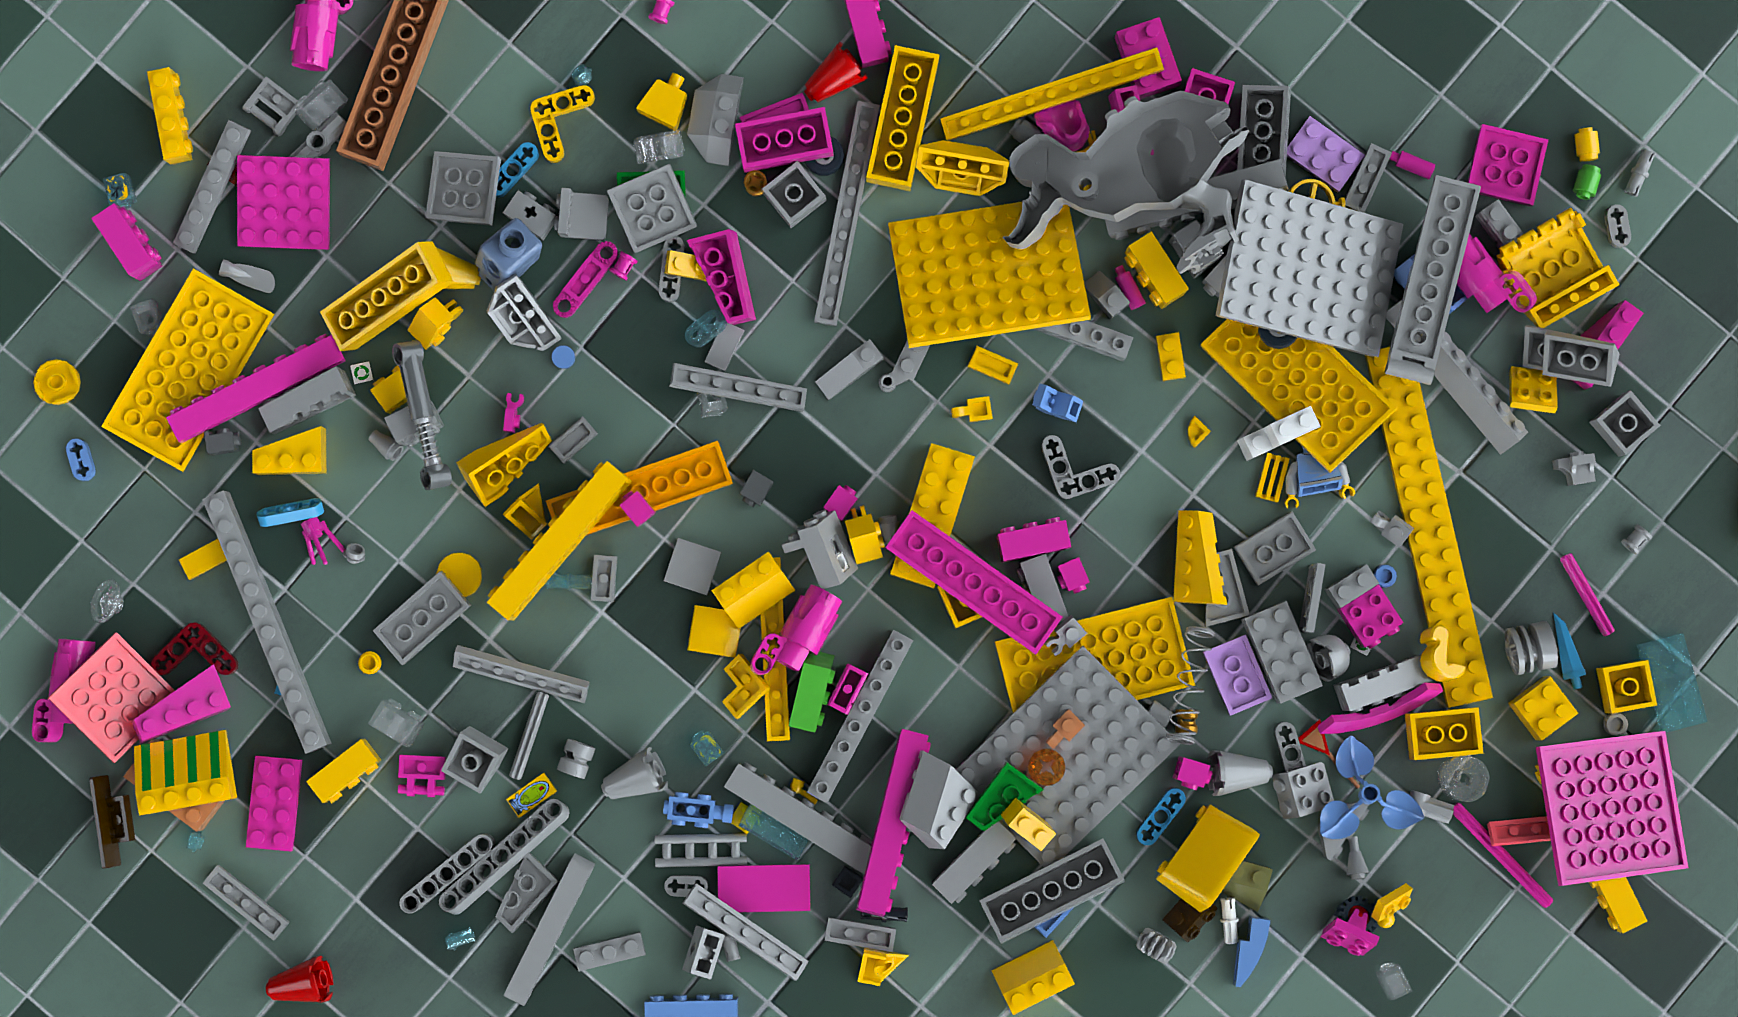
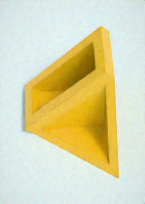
M539 483L521 495L503 513L509 521L531 540L547 525Z

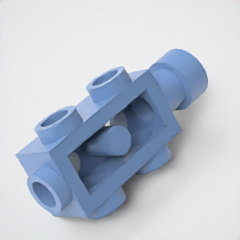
M675 792L674 796H669V801H664L663 814H667V819L672 820L673 825L685 826L686 821L695 822V827L708 828V824H713L714 819L722 820L725 823H732L734 805L724 804V806L716 805V800H711V795L698 794L697 798L688 797L689 793ZM678 804L685 806L684 812L677 811ZM701 806L707 807V814L702 815L699 809Z

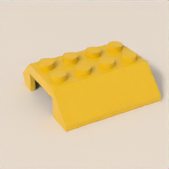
M1572 208L1556 215L1557 221L1551 218L1537 226V233L1532 229L1517 238L1518 244L1512 240L1500 247V254L1496 255L1499 268L1503 274L1513 270L1518 271L1537 296L1536 304L1530 310L1523 313L1536 327L1545 328L1619 285L1610 266L1602 265L1582 227L1586 226V223L1581 214L1573 211ZM1510 279L1507 284L1509 286L1513 285L1514 279ZM1521 288L1517 289L1515 292H1513L1514 295L1517 294V293H1518L1519 291H1521L1522 289H1521ZM1520 295V303L1524 306H1529L1528 297Z

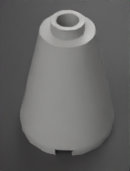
M651 747L646 748L603 779V784H601L604 795L606 797L609 796L611 799H618L666 790L668 781H663L666 771L656 752L651 753Z
M1212 750L1208 754V758H1212L1209 769L1212 771V776L1208 788L1209 790H1214L1213 796H1221L1268 783L1269 778H1272L1273 769L1267 760L1220 750Z

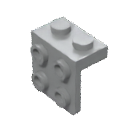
M562 188L561 194H557L556 206L560 208L559 216L555 217L554 229L558 230L559 236L604 240L607 231L608 196L574 193L570 188Z
M1322 762L1272 775L1273 787L1278 797L1283 819L1298 818L1321 811L1326 804L1334 801L1325 766Z

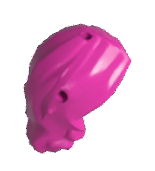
M1073 100L1034 113L1036 124L1042 129L1044 134L1049 135L1071 151L1081 149L1088 140L1090 128L1086 122L1085 114L1082 112L1083 109L1080 101Z

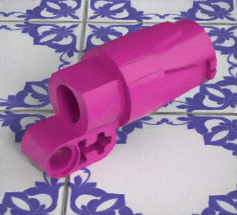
M305 0V4L296 5L290 51H293L292 66L310 71H328L329 58H333L338 17L349 11L354 0H343V3H345L344 7H340V3L337 2L338 0Z
M1469 233L1457 280V285L1467 299L1474 295L1486 313L1506 299L1518 312L1530 310L1536 304L1537 296L1524 277L1515 270L1503 274L1478 238H1473ZM1513 278L1515 282L1509 286L1507 282ZM1519 288L1522 289L1521 291H1519L1517 294L1514 295L1513 292H1515V291H1516L1517 289H1519ZM1520 295L1528 297L1529 306H1524L1520 303Z
M810 584L805 595H800L780 634H769L761 641L750 662L752 672L757 675H764L772 669L775 661L793 671H799L808 653L815 656L818 655L839 617L836 613L842 601L826 590ZM775 639V644L778 648H773L769 655H773V658L771 659L768 655L761 654V650L766 652L769 648L767 640ZM758 658H763L767 662V668L764 671H759L755 666Z
M58 639L57 652L54 653L49 696L95 652L96 642ZM40 699L34 707L33 739L37 742L59 741L63 734L64 723H73L49 699Z

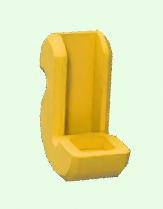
M1443 625L1427 628L1420 636L1421 644L1425 643L1427 645V648L1421 654L1422 670L1429 678L1438 682H1448L1459 678L1466 669L1464 666L1446 662L1449 632Z

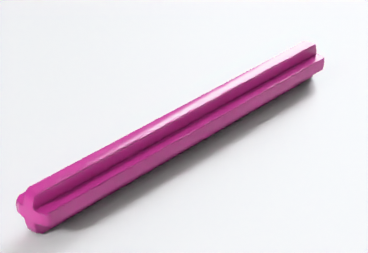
M1455 803L1453 815L1542 907L1547 908L1554 901L1553 898L1502 846H1491L1489 832L1461 803Z

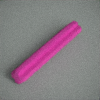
M1571 553L1562 556L1560 561L1603 636L1612 634L1614 628L1574 556Z

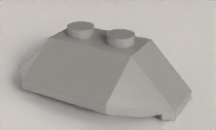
M720 74L694 92L687 135L706 163L729 166L744 77Z
M516 274L496 286L486 311L510 344L544 351L562 339L544 310Z

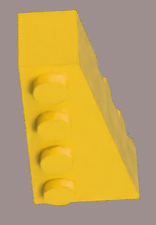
M1178 510L1173 602L1227 605V600L1223 596L1222 586H1224L1223 576H1220L1218 565L1220 557L1216 552L1215 546L1217 538L1213 513Z

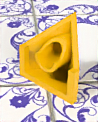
M864 947L858 982L880 986L881 982L909 955Z

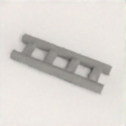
M747 834L655 835V844H662V858H655V867L747 865V856H740V842H747ZM708 843V857H694V844ZM717 843H731V857H717ZM671 844H685V858H672Z

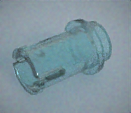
M471 927L454 934L448 933V936L445 937L448 949H454V951L459 946L476 941Z

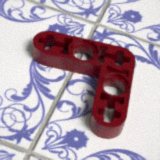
M196 622L186 625L151 662V667L159 675H168L196 649L211 665L214 664L216 670L222 675H231L238 669V661L233 654L204 625ZM191 628H199L198 634L200 636L192 637L189 640L192 643L191 646L186 640L182 639L183 636L189 638L192 635ZM181 642L185 650L183 654L178 656L173 652V646ZM209 642H213L217 646V651L214 655H208L205 651V646ZM222 651L224 655L221 657L225 661H232L230 663L231 670H223L224 663L221 660L214 661V659L221 655ZM166 652H168V654L172 658L176 659L175 662L173 660H169L165 664V666L167 667L166 670L158 669V667L160 666L158 661H165L169 657L168 655H166Z

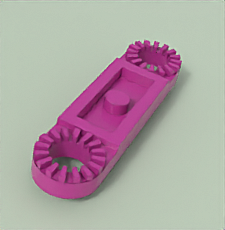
M605 241L598 244L562 289L561 293L555 298L553 309L559 317H571L617 260L618 249L613 243ZM604 247L612 248L613 254L611 258L604 259L601 257L600 252ZM568 300L570 302L571 308L568 312L559 311L558 305L561 301Z

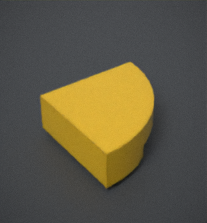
M1196 416L1191 419L1188 425V439L1195 448L1211 432Z

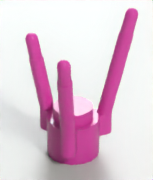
M314 517L301 524L304 530L302 534L306 541L312 565H315L316 561L311 540L314 541L323 564L326 565L328 563L318 540L323 535L322 531L328 535L342 553L346 550L328 529L325 521L320 522L318 517Z

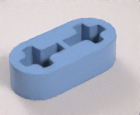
M70 440L66 446V453L72 473L78 480L89 481L96 473L90 448L84 440ZM75 444L83 447L79 451L81 458H79L78 453L73 452V449L76 448ZM81 462L84 467L89 468L86 476L79 474V471L82 470Z

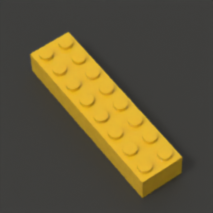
M600 462L593 470L595 474L590 481L585 480L578 488L580 493L576 498L573 499L571 497L564 504V512L560 516L555 515L548 523L550 528L544 534L541 532L533 541L535 546L530 551L526 550L519 557V565L514 569L510 568L503 576L505 581L499 587L496 585L488 594L490 599L487 603L507 620L514 621L632 482L610 462Z

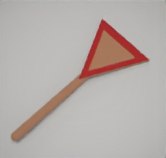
M1319 719L1298 737L1299 743L1325 753L1336 765V758L1328 749L1325 734H1320L1318 730V725L1321 724ZM1353 777L1348 778L1357 789L1360 788V785Z

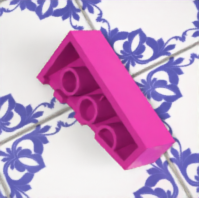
M727 229L687 240L727 323L737 325L756 320L737 232Z
M1624 300L1614 306L1580 336L1614 343L1617 349H1619L1644 313ZM1572 380L1584 390L1593 386L1592 383Z

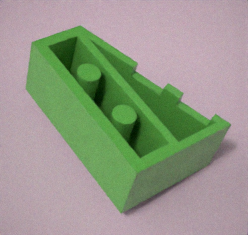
M820 651L817 656L808 653L799 680L789 722L790 727L815 733L817 725L822 726L825 713L821 712L822 705H827L830 692L826 691L828 683H833L835 671L831 669L835 655Z

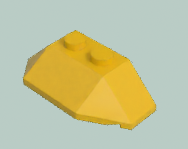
M942 140L919 146L916 168L935 189L981 196L1006 183L1009 160L987 147Z

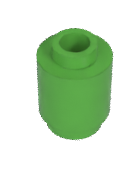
M1584 164L1582 169H1579L1573 192L1576 193L1578 198L1589 200L1590 197H1595L1601 179V169L1599 167Z

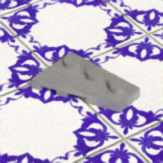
M1232 549L1217 553L1220 557V563H1218L1220 576H1223L1224 586H1222L1223 596L1226 597L1227 605L1206 604L1205 627L1250 615Z

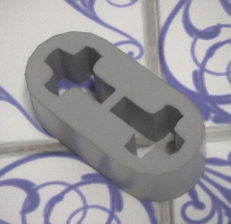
M1615 204L1605 211L1604 219L1610 245L1614 248H1622L1630 243L1631 231L1626 209L1621 205ZM1614 210H1616V213L1621 214V217L1617 219L1618 225L1614 217L1611 218ZM1617 228H1619L1620 235L1625 236L1621 243L1619 240H1615V236L1618 235Z
M672 875L665 881L664 887L670 896L687 897L692 889L688 888V884H695L696 880H700V884L704 885L705 890H708V882L702 876ZM673 879H676L678 884H685V888H678L677 892H673V888L669 887V884L673 882Z

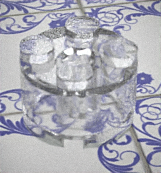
M1468 755L1450 757L1444 761L1438 770L1439 786L1444 794L1451 799L1471 802L1482 797L1487 790L1490 778L1488 769L1482 761ZM1461 774L1468 776L1465 778V782H1460Z

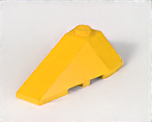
M540 423L479 448L456 463L466 482L486 507L508 491L509 488L507 486L515 477L519 478L523 474L522 470L529 462L534 461L552 440L544 424Z

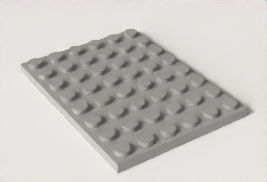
M1246 179L1241 180L1233 220V227L1239 241L1235 243L1231 239L1229 242L1215 316L1355 353L1379 357L1403 224Z
M1082 645L955 770L981 795L1007 761L1044 789L1024 803L1048 822L1056 833L1042 851L1009 827L1004 819H1001L1000 822L1045 868L1065 857L1180 744L1166 739V734H1169V732ZM1069 709L1085 726L1070 742L1064 737L1052 749L1046 743V740L1056 731L1052 724Z

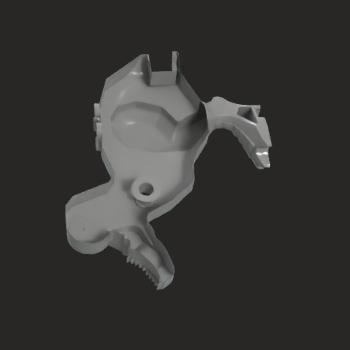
M1178 91L1148 102L1138 101L1135 96H1132L1125 101L1124 105L1126 108L1118 113L1114 109L1105 115L1107 128L1086 152H1073L1047 134H1035L1012 152L1009 167L1013 175L1022 185L1032 187V191L1029 192L1030 197L1022 201V212L1017 226L1009 236H1003L1004 240L1012 248L1025 249L1041 239L1049 221L1060 212L1063 205H1068L1088 216L1113 222H1119L1140 210H1171L1177 207L1202 210L1204 212V223H1202L1201 229L1197 232L1196 236L1192 238L1191 243H1188L1184 248L1185 252L1177 264V270L1180 274L1189 269L1193 274H1196L1223 255L1224 252L1221 248L1231 239L1235 243L1239 241L1233 227L1231 215L1232 197L1229 191L1215 188L1207 183L1221 159L1239 147L1249 132L1246 126L1234 132L1225 122L1231 111L1226 102L1184 91ZM1086 185H1091L1090 189L1083 191Z

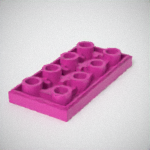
M810 864L718 866V899L737 912L810 911Z

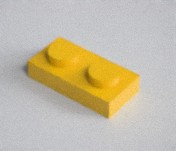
M672 250L667 251L665 274L706 281V277L701 266L698 265L695 255Z
M1179 332L1156 336L1162 381L1185 378L1186 374Z

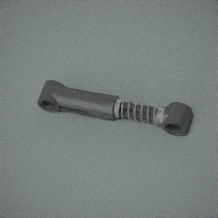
M418 340L395 343L392 348L393 359L400 368L411 421H415L414 423L417 425L416 430L419 431L417 436L420 437L419 442L422 444L420 448L423 449L424 468L420 472L421 483L425 490L450 486L452 482L451 471L446 464H442L441 457H438L440 453L437 452L438 446L435 444L437 440L434 439L436 434H433L434 428L431 426L434 413L422 364L424 358L422 344Z

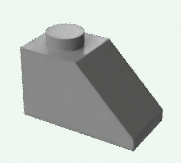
M1098 271L1084 282L1085 290L1110 320L1130 303L1120 289L1101 271Z

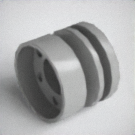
M1547 621L1529 624L1528 633L1523 626H1517L1516 630L1514 627L1505 630L1506 655L1515 675L1524 674V671L1527 673L1533 672L1534 662L1539 670L1557 667L1558 654L1556 642Z

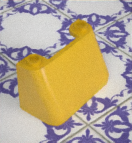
M1210 804L1206 807L1203 805L1195 816L1198 818L1197 824L1173 858L1168 862L1164 860L1157 869L1159 875L1156 880L1199 912L1208 909L1214 903L1260 836L1253 828Z

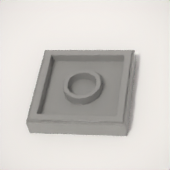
M678 538L664 581L708 595L722 552Z

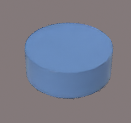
M559 346L552 353V361L558 368L567 369L574 364L575 354L570 347Z
M1380 565L1373 571L1382 588L1390 587L1396 581V571L1389 565Z

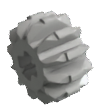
M1145 928L1141 932L1136 945L1143 953L1162 963H1168L1172 959L1177 947L1170 938L1151 928Z

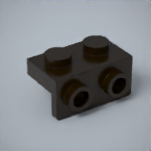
M1181 898L1162 920L1188 943L1199 935L1200 929L1206 922L1214 918L1218 908L1212 904L1208 909L1199 912Z

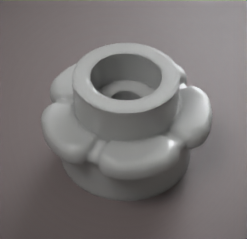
M351 543L343 551V556L347 558L349 563L357 564L365 560V548L360 544Z

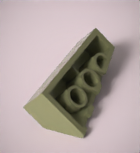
M1243 860L1221 892L1234 897L1235 900L1258 912L1267 893L1273 869Z

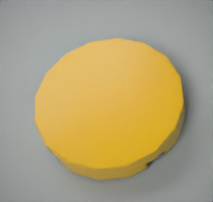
M57 359L47 361L38 368V372L34 376L35 392L39 398L49 404H66L75 398L80 389L79 373L73 365L66 361Z
M452 553L445 557L439 564L436 572L437 574L439 571H443L464 597L474 594L482 582V568L479 562L471 555L465 553Z

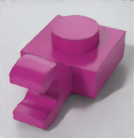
M511 393L506 395L507 408L505 409L503 431L506 433H515L516 428L520 427L521 416L517 415V408L524 403L523 394L519 395V400L515 403L511 400Z

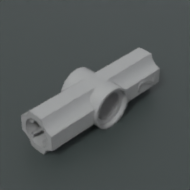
M335 112L321 127L309 133L306 141L289 157L318 158L322 154L329 152L331 145L342 136L347 122ZM322 137V146L315 148V140Z

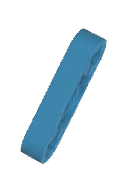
M529 142L521 144L500 167L498 183L503 180L500 176L502 173L510 182L507 183L505 180L501 184L503 189L501 191L497 190V198L505 196L538 160L539 151L534 144ZM525 149H533V157L530 158L527 156L523 160V162L526 164L523 167L518 160H516V158L519 157L521 160L525 156L523 152ZM511 164L519 166V172L515 176L507 174V167Z
M313 498L266 507L259 510L256 515L259 525L268 527L318 517L324 513L321 499Z
M1178 788L1168 789L1136 831L1137 840L1141 844H1154L1179 812L1186 800L1182 790ZM1178 792L1180 794L1178 797L1180 802H1174L1170 808L1174 809L1171 813L1169 809L1161 805L1163 802L1168 805L1171 801L1169 795L1171 793L1175 795ZM1158 810H1164L1167 813V820L1164 823H1157L1155 821L1154 815ZM1151 820L1160 829L1157 832L1154 828L1150 833L1153 836L1152 839H1145L1143 841V834L1141 832L1142 830L1148 831L1151 825L1147 823Z

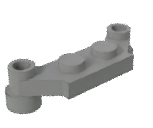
M907 340L893 371L880 377L878 382L879 388L883 392L890 393L896 386L908 380L913 382L930 345L909 348ZM885 379H890L892 381V384L886 386L884 385L883 381Z

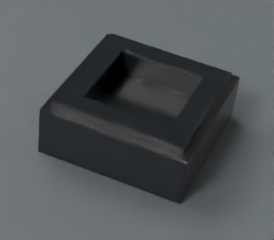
M844 866L832 886L851 898L863 881V878Z

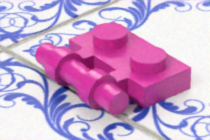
M399 755L398 778H407V785L399 784L398 794H407V796L412 797L415 794L427 795V797L435 798L436 795L444 796L445 787L436 786V780H445L446 774L441 770L446 762V757ZM428 779L427 786L416 785L415 780Z

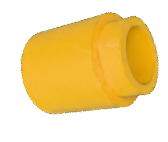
M1592 127L1579 129V133L1574 134L1577 157H1579L1580 162L1597 160L1600 153L1598 132L1593 131Z

